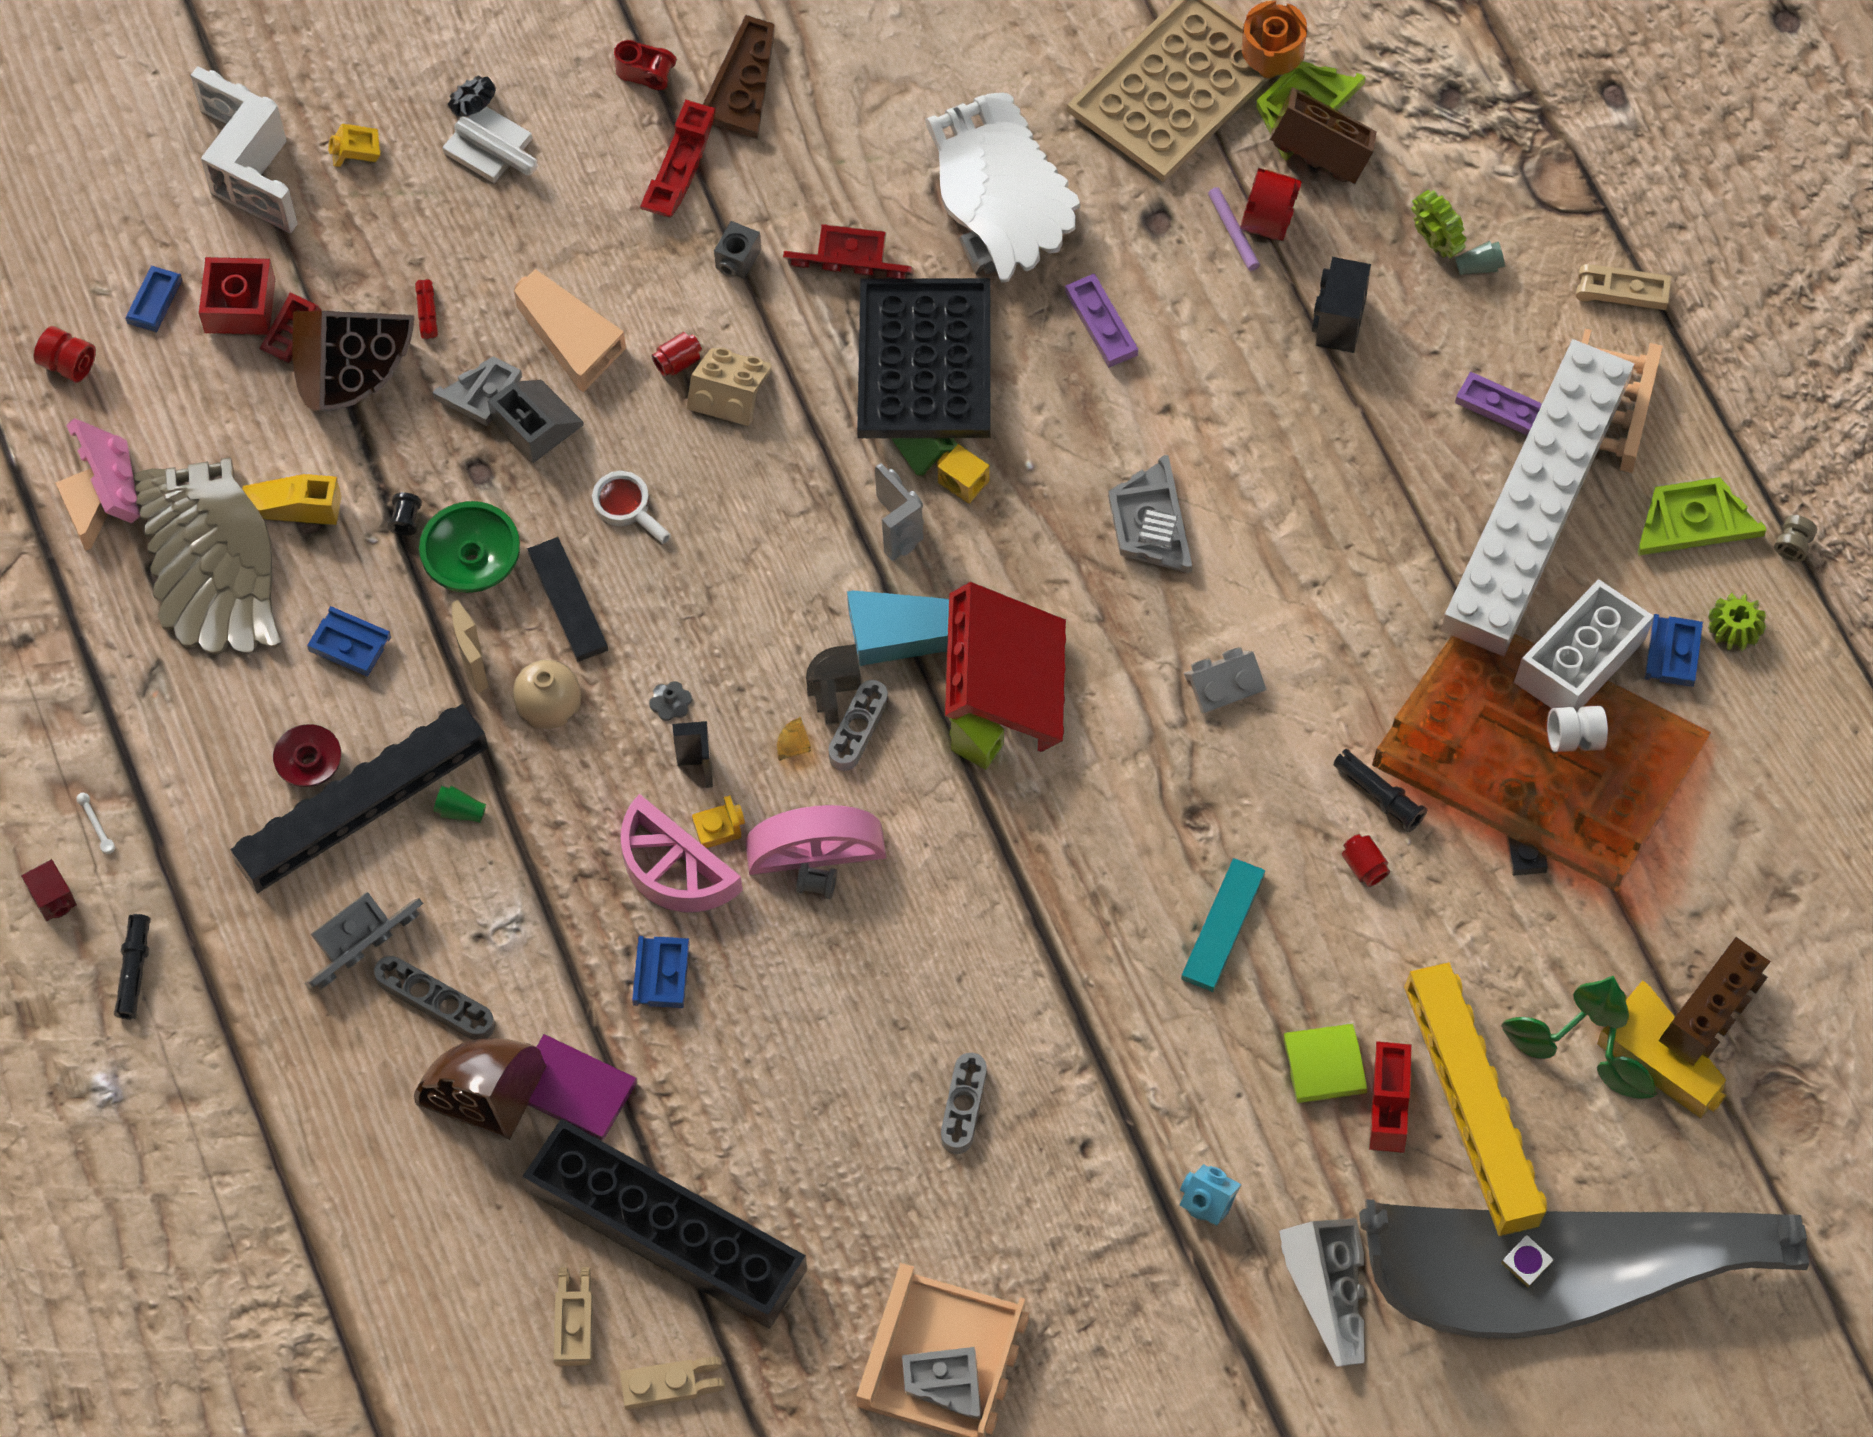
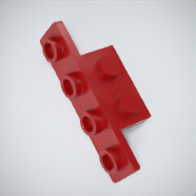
M821 224L818 255L783 251V258L790 260V266L809 268L810 263L822 264V270L841 272L842 267L854 268V274L873 276L874 271L886 272V278L905 279L906 275L914 274L912 266L883 263L886 232Z

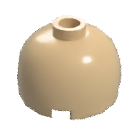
M540 660L533 662L522 669L515 679L513 699L516 711L520 717L522 716L525 720L529 721V724L535 728L553 729L561 727L568 722V718L574 712L577 713L580 709L582 696L578 679L568 666L558 661Z

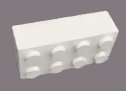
M1598 579L1522 658L1514 683L1551 708L1573 707L1578 712L1579 708L1588 702L1645 641L1654 616Z

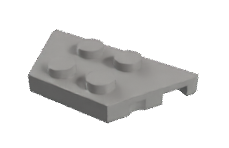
M1164 455L1159 458L1156 465L1145 472L1143 470L1137 472L1128 482L1120 483L1108 493L1119 552L1121 556L1190 573L1192 572V562L1169 455ZM1147 510L1153 512L1175 516L1176 520L1154 516L1146 513ZM1146 517L1168 523H1173L1174 527L1147 522L1144 520ZM1144 524L1148 526L1172 531V535L1145 529L1142 527ZM1141 532H1145L1163 537H1168L1171 539L1169 542L1142 536L1140 534Z

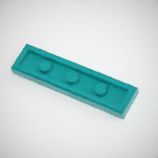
M1236 858L1232 859L1183 970L1181 980L1214 992L1265 876L1264 869Z

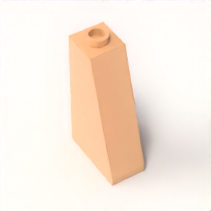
M536 269L528 277L521 278L517 283L514 294L518 310L577 388L585 392L626 349L624 331Z

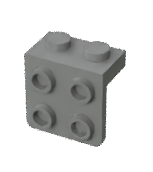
M880 463L875 467L876 495L890 512L889 515L882 519L884 553L893 561L900 555L905 556L916 547L917 543L923 540V503L915 492H908L905 489L899 475L893 469L888 470Z

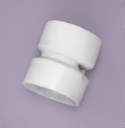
M1602 706L1580 707L1578 712L1573 707L1552 708L1548 715L1547 732L1549 744L1553 752L1575 751L1578 746L1582 751L1603 750L1607 742L1608 726L1606 714Z

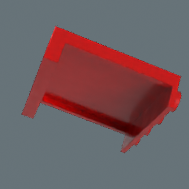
M969 582L949 593L945 716L957 720L971 713L1038 739L1037 751L1043 752L1062 742L1064 735L1066 619L973 582Z

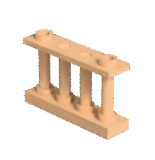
M1585 329L1582 341H1577L1589 345L1591 330ZM1650 343L1647 355L1640 354V357L1597 348L1634 363L1633 369L1637 370V374H1642L1641 382H1634L1633 385L1628 384L1623 395L1630 397L1629 401L1636 402L1634 411L1627 409V412L1616 410L1611 423L1623 425V429L1629 430L1627 438L1620 437V440L1604 437L1599 447L1600 450L1617 453L1616 457L1622 458L1620 471L1633 473L1662 352V345Z

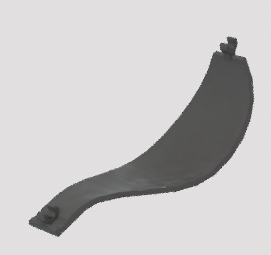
M1366 1199L1365 1209L1359 1212L1360 1227L1367 1233L1370 1264L1374 1281L1388 1304L1407 1318L1435 1330L1476 1338L1518 1339L1554 1334L1598 1321L1687 1284L1727 1271L1747 1268L1807 1270L1810 1264L1806 1245V1229L1802 1223L1801 1215L1728 1212L1547 1211L1539 1227L1498 1236L1489 1210L1383 1204L1375 1202L1373 1199ZM1526 1235L1554 1259L1529 1287L1525 1286L1501 1264L1502 1260Z

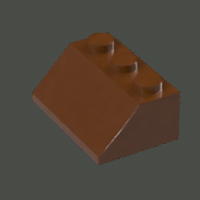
M1292 87L1272 128L1270 140L1281 151L1286 153L1292 151L1302 156V160L1308 165L1316 168L1319 166L1330 171V174L1335 179L1341 182L1349 181L1356 184L1374 152L1377 131Z

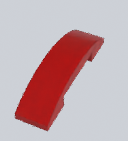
M685 99L674 125L675 134L655 180L651 179L640 205L642 210L669 218L674 215L687 193L700 163L713 124L715 108Z

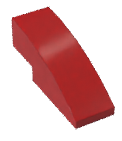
M1376 1041L1369 1150L1405 1153L1410 1099L1412 1044Z

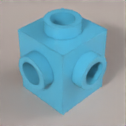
M1203 1164L1195 1174L1189 1172L1180 1188L1184 1196L1179 1206L1187 1209L1194 1218L1207 1220L1217 1226L1228 1215L1241 1184L1227 1177L1226 1173L1221 1169L1213 1166L1208 1167Z

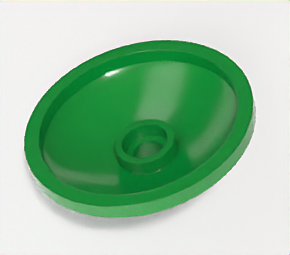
M466 501L442 509L429 520L420 537L419 553L425 571L437 584L452 591L473 593L494 587L512 572L520 554V539L514 522L504 511L488 503ZM471 555L477 556L475 560H467Z

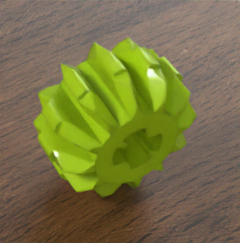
M1731 592L1727 600L1719 598L1716 601L1715 608L1710 610L1708 616L1709 621H1711L1708 626L1709 633L1716 634V644L1725 641L1727 642L1726 647L1728 650L1733 645H1737L1743 651L1746 649L1747 644L1755 646L1758 643L1759 636L1764 634L1766 629L1764 623L1766 614L1765 611L1758 610V600L1749 603L1746 593L1741 596V599H1737Z

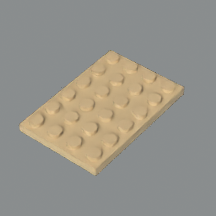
M1176 0L1067 104V112L1155 177L1165 182L1270 78L1262 77L1258 71L1247 64L1243 57V22L1212 0Z

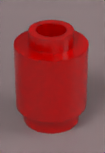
M682 332L657 347V352L653 353L651 357L662 376L666 377L670 374L674 376L700 360L699 352L702 351V347L693 334L688 335Z
M1357 834L1344 843L1345 850L1341 854L1358 880L1365 882L1367 887L1378 884L1390 874L1391 871L1387 867L1389 862L1370 835L1362 837L1361 834Z

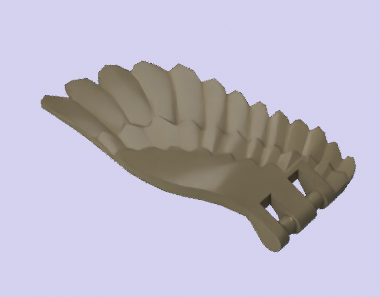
M231 457L223 458L221 462L209 464L208 461L189 464L188 468L176 470L175 467L143 470L137 472L133 477L136 482H140L135 488L136 493H138L136 504L142 507L140 509V517L143 520H148L145 525L144 534L146 537L152 538L148 544V552L155 554L151 565L152 576L158 577L154 584L153 596L162 602L158 614L162 628L174 629L177 640L185 648L199 645L204 652L213 655L224 652L229 645L235 651L249 654L254 652L258 643L271 648H276L282 643L272 614V551L270 537L258 509L234 480L235 474ZM222 476L220 479L212 480V477ZM188 481H189V483H190V484H187V485H181V486H179V483L188 482Z

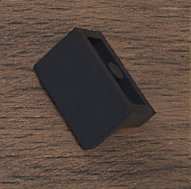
M707 721L672 724L677 766L703 764L706 787H713Z

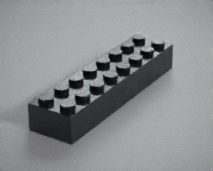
M560 1119L522 1176L526 1192L768 1329L772 1327L807 1271L806 1255L563 1119Z

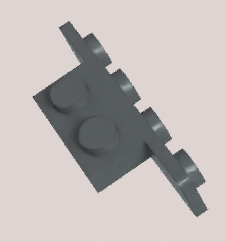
M368 892L363 894L310 934L331 963L304 984L308 989L316 985L320 990L337 978L334 974L337 969L344 964L347 968H350L365 956L362 950L373 943L375 947H378L392 936L389 931L399 922L402 926H405L419 916L420 913L417 911V908L424 903L420 898L414 899L388 919Z

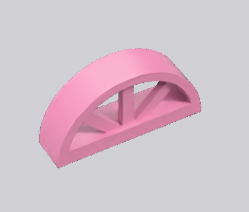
M639 794L633 800L622 822L621 847L629 878L638 891L647 899L661 907L674 911L701 912L719 907L743 891L741 876L642 795ZM639 824L653 834L634 836ZM668 846L671 850L647 874L641 870L632 854V848ZM680 857L686 861L687 890L669 888L656 882ZM697 871L714 885L698 889Z
M811 806L783 812L759 823L749 832L746 838L749 875L800 869L802 863H808L809 867L812 868L886 859L880 820L867 811L848 806Z

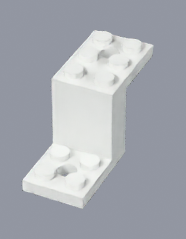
M197 66L190 76L200 111L226 124L201 157L210 193L291 234L298 223L289 189L278 180L271 181L262 176V173L286 143L278 105L268 97L261 98L251 93L242 84H233L225 80L219 73L212 70L207 71Z

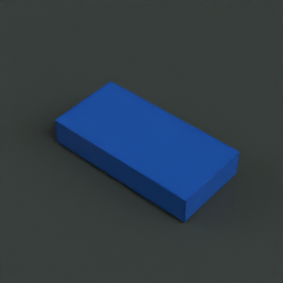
M151 265L125 317L127 324L157 333L182 283L181 274Z

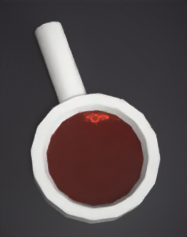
M626 471L611 472L600 478L594 486L592 494L594 510L601 520L615 526L631 525L637 521L660 543L664 544L669 540L671 534L646 513L649 505L648 490L646 484L639 476Z

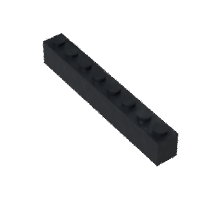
M463 703L456 708L445 710L439 715L437 720L427 726L416 728L408 738L398 744L389 745L378 757L370 762H363L357 765L351 774L340 781H332L316 796L300 801L289 813L282 817L271 819L263 829L254 835H247L241 838L230 849L235 864L257 894L488 749L484 731Z

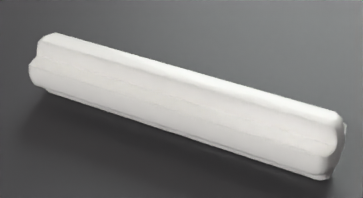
M461 117L456 122V134L525 175H531L538 166L536 158L467 117Z

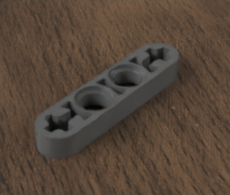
M386 956L377 962L374 974L378 985L383 990L470 1039L489 1038L493 1034L495 1029L494 1018L491 1011L484 1005L398 957ZM394 968H396L398 976L401 979L405 980L403 988L401 980L394 976H390L388 979H386L384 971L387 970L391 972ZM417 983H426L430 990L424 997L417 998L411 995V988ZM447 999H454L459 1003V1007L454 1013L445 1014L439 1009L441 1003ZM466 1008H468V1016L478 1021L481 1017H484L485 1026L478 1025L473 1029L472 1021L464 1016Z

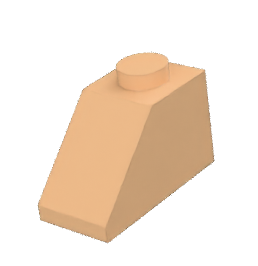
M91 468L56 482L60 497L85 551L92 548L108 515L105 513L90 480L94 476Z

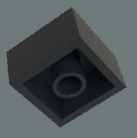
M1332 257L1330 269H1323L1320 283L1321 290L1316 299L1315 316L1312 325V332L1317 333L1316 346L1351 353L1355 352L1367 299L1371 264Z

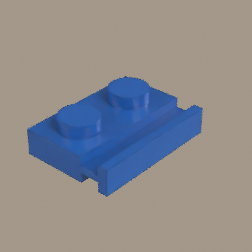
M330 606L328 615L325 619H322L307 644L308 651L368 677L384 651L386 642L391 639L390 631Z
M1654 614L1644 679L1650 680V678L1660 679V682L1694 687L1703 622L1671 616L1668 619L1659 617V614Z
M638 936L632 997L633 1006L649 1004L652 1007L684 1008L690 947L689 938L654 937L653 939Z

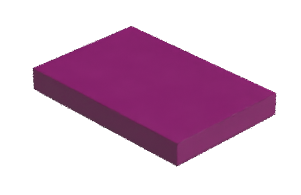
M543 1034L536 1047L541 1051L546 1068L529 1100L528 1106L559 1121L563 1119L593 1137L604 1141L637 1084L636 1077Z

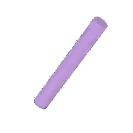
M1219 187L1211 189L1208 195L1249 271L1256 270L1260 263L1243 231L1240 230V226Z

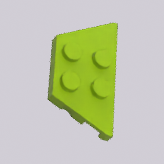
M1303 61L1294 70L1283 74L1257 99L1256 107L1271 135L1272 128L1292 87L1338 111L1365 84L1366 77L1359 73H1356L1355 77L1338 74L1336 68L1327 66L1317 67L1313 63ZM1278 149L1285 161L1294 154L1292 151L1286 153Z
M1721 477L1657 486L1652 496L1638 548V555L1764 537L1766 527L1762 522L1757 523L1747 512V505L1739 497L1732 494L1731 488Z

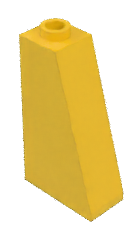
M1642 980L1626 1000L1629 1020L1624 1027L1617 1028L1613 1055L1615 1058L1624 1056L1641 1063L1651 1074L1654 1085L1701 1119L1708 1110L1715 1112L1725 1099L1726 1095L1722 1091L1726 1079L1709 1058L1707 1059L1701 1055L1695 1065L1692 1066L1658 1041L1675 1016L1653 989ZM1606 1026L1601 1030L1597 1045L1604 1050L1607 1048L1610 1026Z

